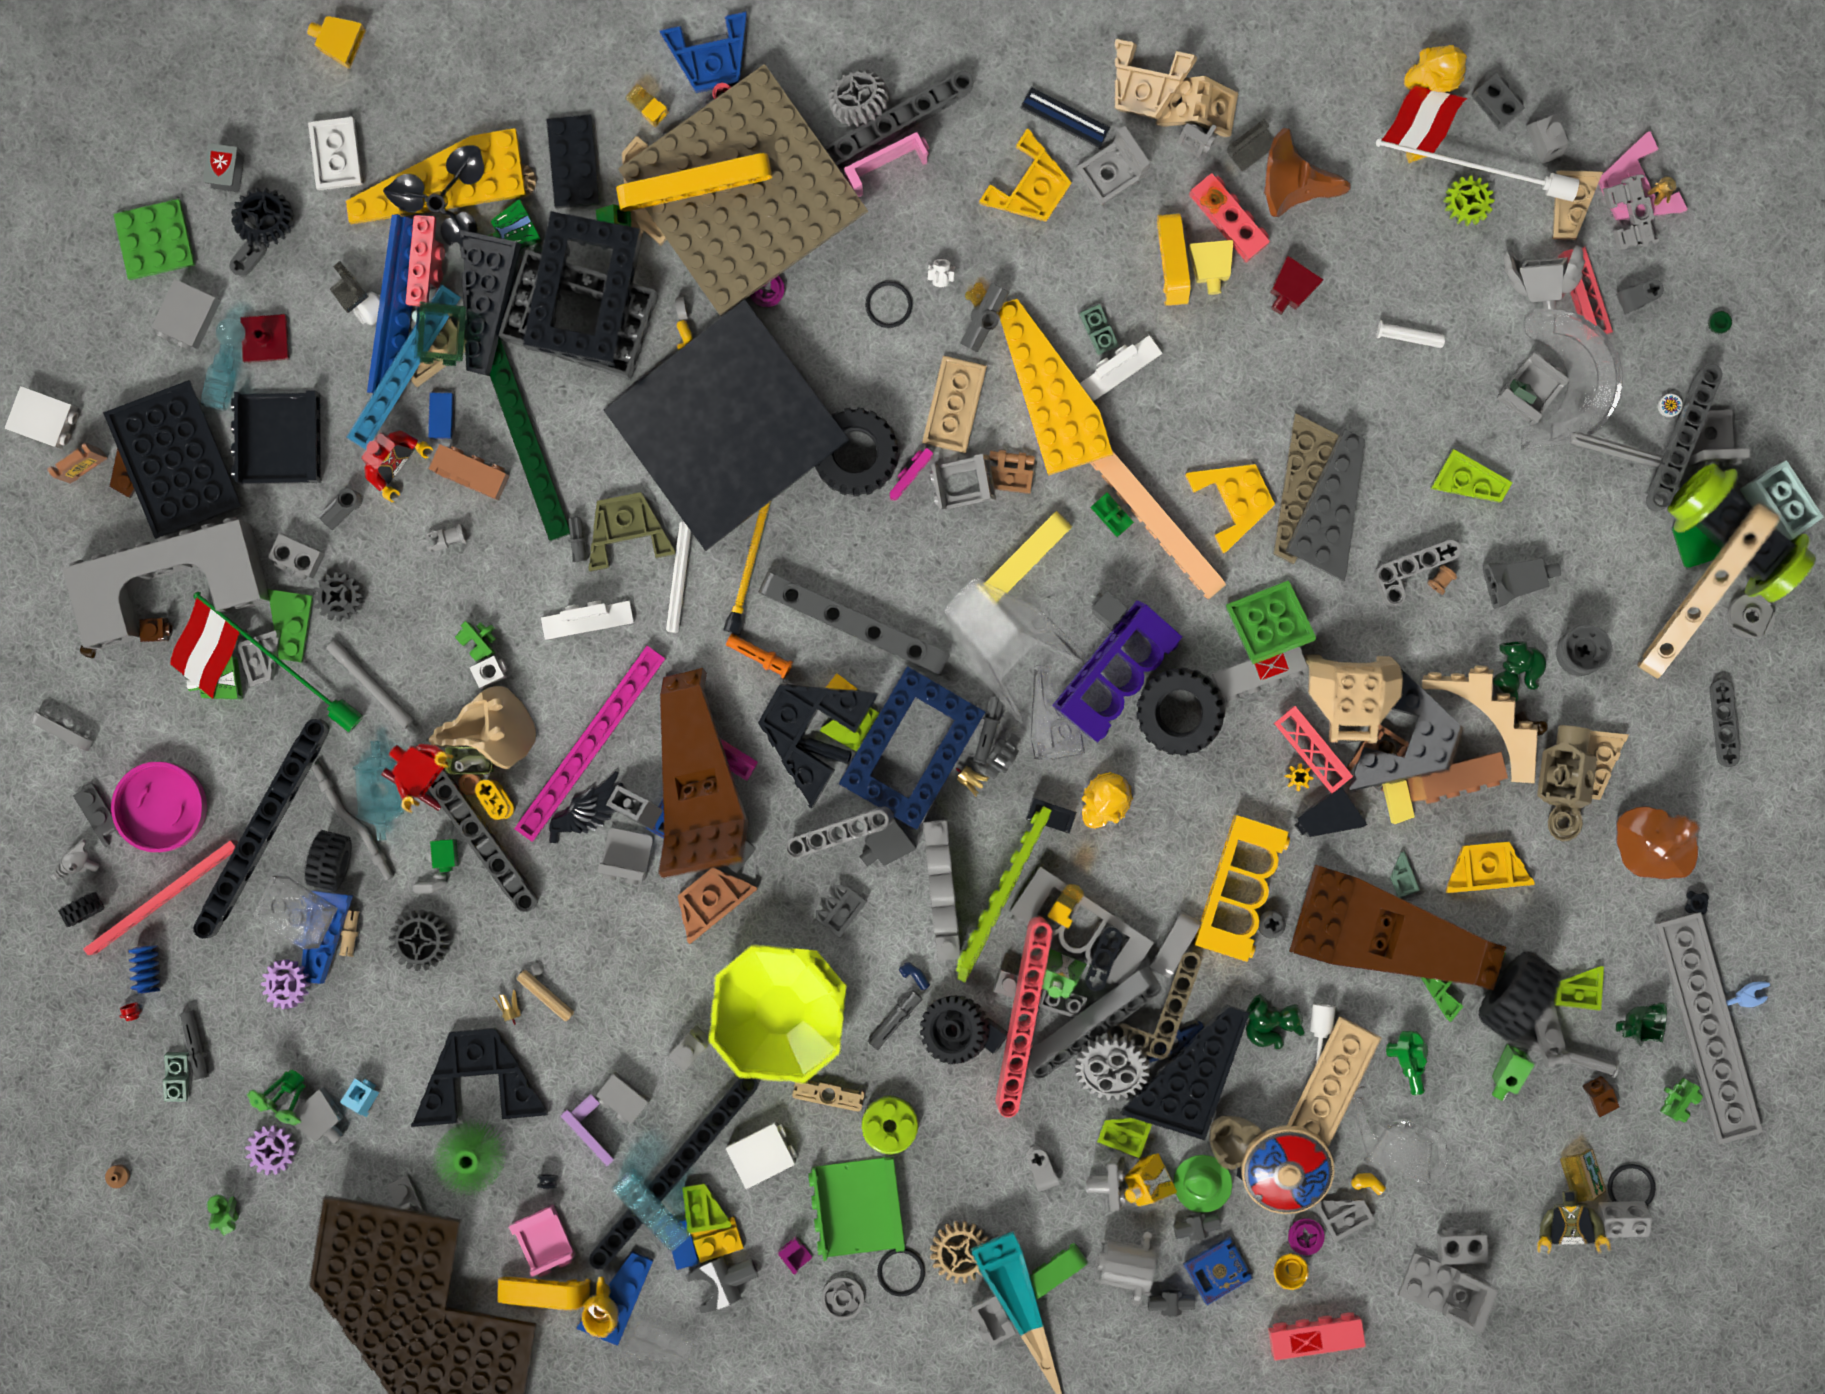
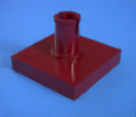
M286 314L240 317L244 363L289 360Z

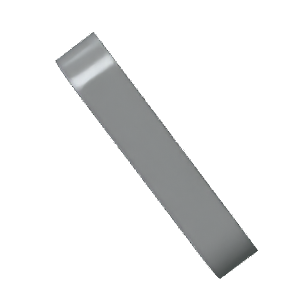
M35 711L30 719L32 724L85 751H89L94 741L72 728L67 729L63 727L64 724L41 712Z

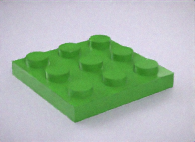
M180 199L113 214L128 280L195 266Z
M1289 580L1226 604V610L1252 665L1316 640V635Z

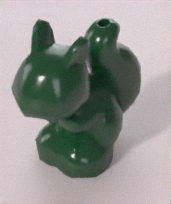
M1525 641L1499 644L1500 652L1507 655V661L1503 662L1502 665L1503 669L1506 670L1493 678V685L1499 693L1510 694L1511 697H1516V701H1518V689L1520 686L1518 675L1525 672L1524 683L1526 687L1530 690L1538 689L1539 683L1536 680L1546 670V658L1540 650L1528 647Z
M1259 994L1254 997L1246 1010L1250 1013L1249 1021L1246 1025V1035L1249 1041L1258 1047H1268L1274 1044V1049L1279 1050L1284 1046L1283 1037L1279 1033L1271 1031L1278 1025L1285 1031L1295 1032L1299 1036H1304L1305 1034L1302 1027L1303 1015L1299 1005H1289L1280 1012L1274 1006L1272 1008L1268 1007L1266 998Z

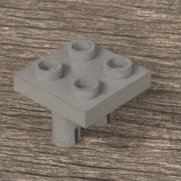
M1112 1157L1107 1164L1108 1175L1089 1176V1180H1086L1087 1193H1108L1110 1197V1211H1120L1122 1205L1125 1204V1200H1127L1125 1197L1127 1186H1123L1122 1183L1126 1176L1125 1163H1121V1157Z

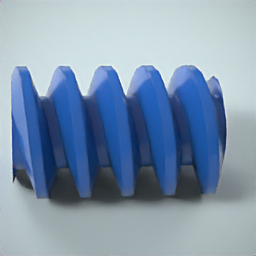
M158 945L141 946L128 950V953L135 955V957L129 959V962L136 964V966L129 969V971L136 973L135 976L130 977V980L137 982L136 985L130 987L131 990H135L137 993L161 991L160 988L154 987V985L160 983V979L153 978V976L160 972L152 968L159 965V961L152 960V958L158 956V952L151 950Z

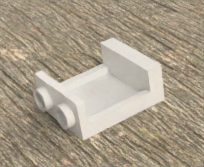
M20 386L5 429L63 449V446H66L70 440L69 430L71 425H74L78 419V408Z
M774 1121L771 1125L726 1146V1150L745 1189L795 1165L796 1161L794 1158L798 1156L792 1144L788 1146L785 1140L787 1133L782 1124L778 1125Z

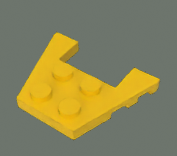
M1026 129L1016 144V148L1033 158V163L1010 197L990 184L979 200V203L984 206L1047 222L1071 186V181L1046 153L1044 147L1033 136V133Z
M1256 464L1185 474L1193 493L1215 483L1235 525L1214 535L1222 553L1227 552L1275 505Z

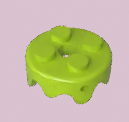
M886 1095L870 1103L862 1117V1133L865 1141L877 1152L897 1154L906 1150L915 1140L918 1132V1117L909 1102L894 1095ZM888 1119L894 1120L897 1125L896 1129L892 1132L886 1131L883 1127L884 1122Z

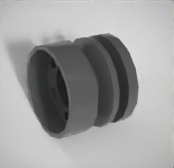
M1589 624L1578 626L1563 635L1558 642L1556 649L1557 661L1561 668L1571 675H1589L1604 667L1610 660L1613 650L1611 639L1598 626ZM1583 647V652L1585 653V655L1579 656L1580 651H1578L1577 649Z

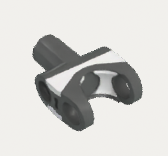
M724 1255L703 1263L685 1275L688 1282L706 1280L713 1287L714 1293L711 1300L698 1306L701 1313L718 1310L737 1302L742 1298L737 1286L759 1277L752 1258L728 1267Z

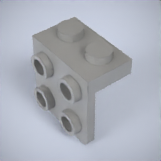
M616 828L609 829L602 863H599L597 873H602V878L616 880V876L625 878L624 882L638 885V881H645L653 837Z

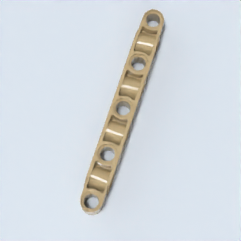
M1760 503L1752 509L1643 654L1644 659L1642 662H1638L1637 667L1657 679L1665 672L1775 527L1780 515ZM1747 533H1754L1756 535L1750 541L1743 539ZM1720 570H1725L1728 572L1727 575L1722 578L1715 576L1716 572ZM1691 607L1700 609L1696 614L1687 612ZM1664 643H1670L1672 645V647L1668 650H1663L1660 648L1661 645Z

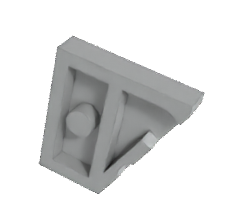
M279 630L254 638L277 657L280 640ZM249 640L237 643L250 687L274 680L276 662Z
M1363 1199L1321 1200L1314 1205L1334 1242L1375 1221Z

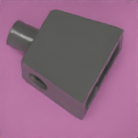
M893 819L891 825L871 833L865 840L869 849L860 855V858L867 867L877 859L885 866L914 851L916 847Z

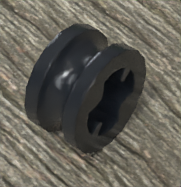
M537 1175V1178L540 1180L537 1183L538 1188H557L558 1185L555 1183V1180L558 1179L557 1175Z

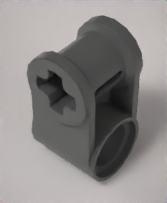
M1652 279L1617 293L1616 296L1626 315L1661 297L1664 287L1659 280ZM1653 288L1655 292L1648 294L1647 290Z

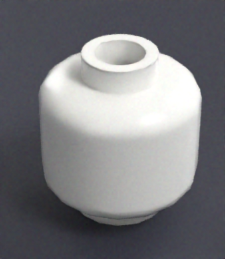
M370 291L355 301L353 312L362 324L374 325L377 323L381 294L377 295Z

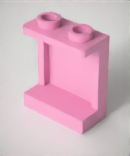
M554 1204L513 1222L509 1226L512 1235H516L531 1268V1277L537 1274L538 1277L545 1276L551 1272L550 1268L559 1265V1268H562L572 1263L571 1259L575 1256V1251Z

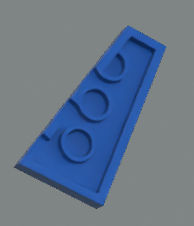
M309 891L301 965L305 967L302 973L309 974V977L305 979L306 982L325 983L353 895Z

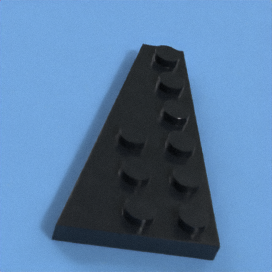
M460 230V238L463 239L461 258L464 259V272L462 273L463 308L466 309L464 329H467V342L465 343L466 371L490 376L499 339L498 335L502 326L521 243Z

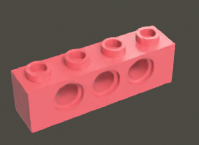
M1211 173L1190 191L1189 196L1227 240H1233V248L1247 263L1269 244V235L1262 227H1257L1253 222L1254 217L1249 211H1244L1240 207L1239 199L1233 193L1229 194L1224 188L1226 186L1224 181L1219 176L1215 177ZM1211 196H1219L1222 199V203L1214 204L1211 201ZM1228 212L1234 213L1236 220H1227L1225 214ZM1240 230H1248L1251 237L1248 239L1243 238L1240 235Z

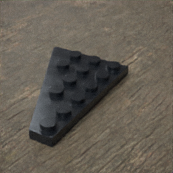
M1226 1005L1122 1108L1121 1114L1205 1141L1250 1013L1246 1010Z

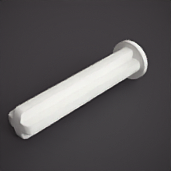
M1380 320L1378 324L1376 338L1382 336L1442 348L1445 343V336L1442 334L1386 324L1383 320Z

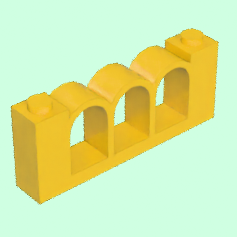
M1234 815L1200 920L1201 925L1193 942L1194 945L1248 962L1249 958L1253 957L1256 945H1253L1254 940L1250 939V937L1256 933L1259 927L1258 914L1254 909L1262 906L1268 898L1269 888L1264 878L1270 877L1276 871L1279 860L1277 853L1287 850L1290 842V837H1287L1288 831ZM1238 840L1267 850L1271 857V864L1265 872L1256 874L1230 866ZM1229 870L1252 877L1259 882L1261 895L1257 901L1245 904L1221 896ZM1219 900L1246 909L1252 918L1249 930L1242 934H1234L1211 926Z

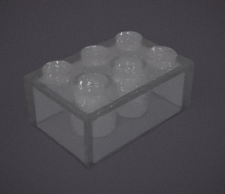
M271 876L253 913V917L302 949H317L320 947L338 908L288 876Z

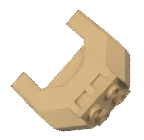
M1304 655L1305 662L1309 666L1308 693L1330 721V742L1357 740L1377 743L1378 725L1401 697L1402 673L1400 665L1391 656H1377L1376 662L1345 663L1325 660L1321 655ZM1339 725H1369L1368 732L1339 731Z

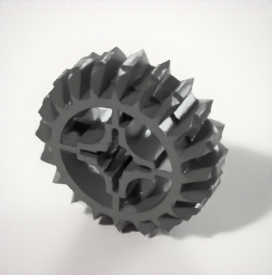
M415 910L410 911V917L407 914H403V921L399 919L395 921L399 928L392 927L390 930L396 936L389 937L390 941H395V944L389 946V949L397 950L392 955L393 958L402 957L398 962L400 965L407 961L406 969H411L414 964L415 971H420L421 965L425 971L429 970V963L431 966L436 967L438 965L436 959L439 961L445 959L440 952H449V949L443 947V945L451 944V940H444V936L450 935V931H442L447 926L446 923L437 924L441 920L440 916L432 920V911L428 912L426 917L425 910H419L418 915ZM417 922L414 934L412 936H403L406 928L411 923ZM425 923L434 930L437 938L431 937L426 933ZM420 935V938L427 940V942L420 944V947L419 942L410 939L417 938ZM403 943L412 946L415 958L406 952ZM427 945H436L434 952L428 958L422 959L425 947Z

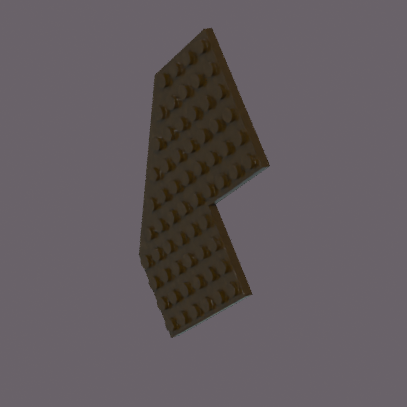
M325 1195L322 1201L309 1286L324 1302L323 1306L332 1318L336 1319L341 1325L343 1333L351 1344L355 1345L360 1351L362 1359L371 1371L374 1370L381 1380L380 1383L388 1394H525L537 1323L447 1307L461 1219Z

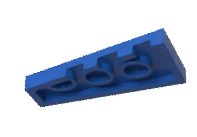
M632 1252L608 1284L610 1286L609 1298L614 1301L618 1308V1324L608 1336L600 1337V1339L616 1346L619 1345L653 1259ZM581 1321L576 1329L588 1333Z

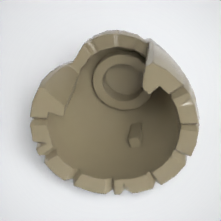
M1225 1115L1214 1120L1210 1127L1209 1140L1218 1163L1223 1168H1228L1229 1170L1236 1169L1237 1166L1241 1167L1246 1149L1257 1136L1262 1134V1131L1257 1125L1241 1117Z

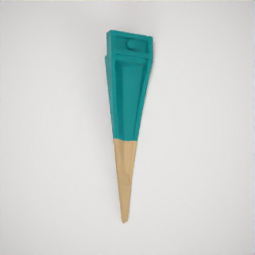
M1014 1231L971 1248L981 1274L1024 1340L1054 1392L1062 1394L1023 1252Z

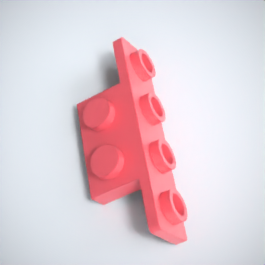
M414 216L406 304L409 306H428L430 288L438 289L440 282L443 280L441 269L442 260L445 258V249L442 243L435 240L436 217Z

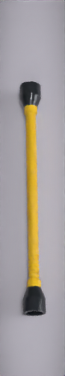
M770 502L759 510L758 521L755 524V532H753L754 535H752L753 538L747 555V563L744 566L745 571H743L744 574H742L741 585H739L740 588L736 597L737 602H735L731 613L725 621L723 631L741 635L743 627L742 614L744 610L743 600H745L744 597L747 594V586H749L748 583L751 578L750 575H752L753 564L758 552L757 547L760 544V536L763 533L762 530L765 525L764 522Z

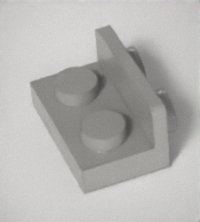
M1187 123L1180 134L1177 144L1197 157H1200L1202 152L1207 154L1217 137L1214 133L1217 126L1213 124L1208 133L1204 134L1199 126Z

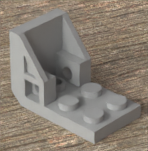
M1413 1252L1398 1295L1442 1312L1451 1320L1482 1334L1498 1290L1480 1277L1449 1265H1443L1439 1261Z

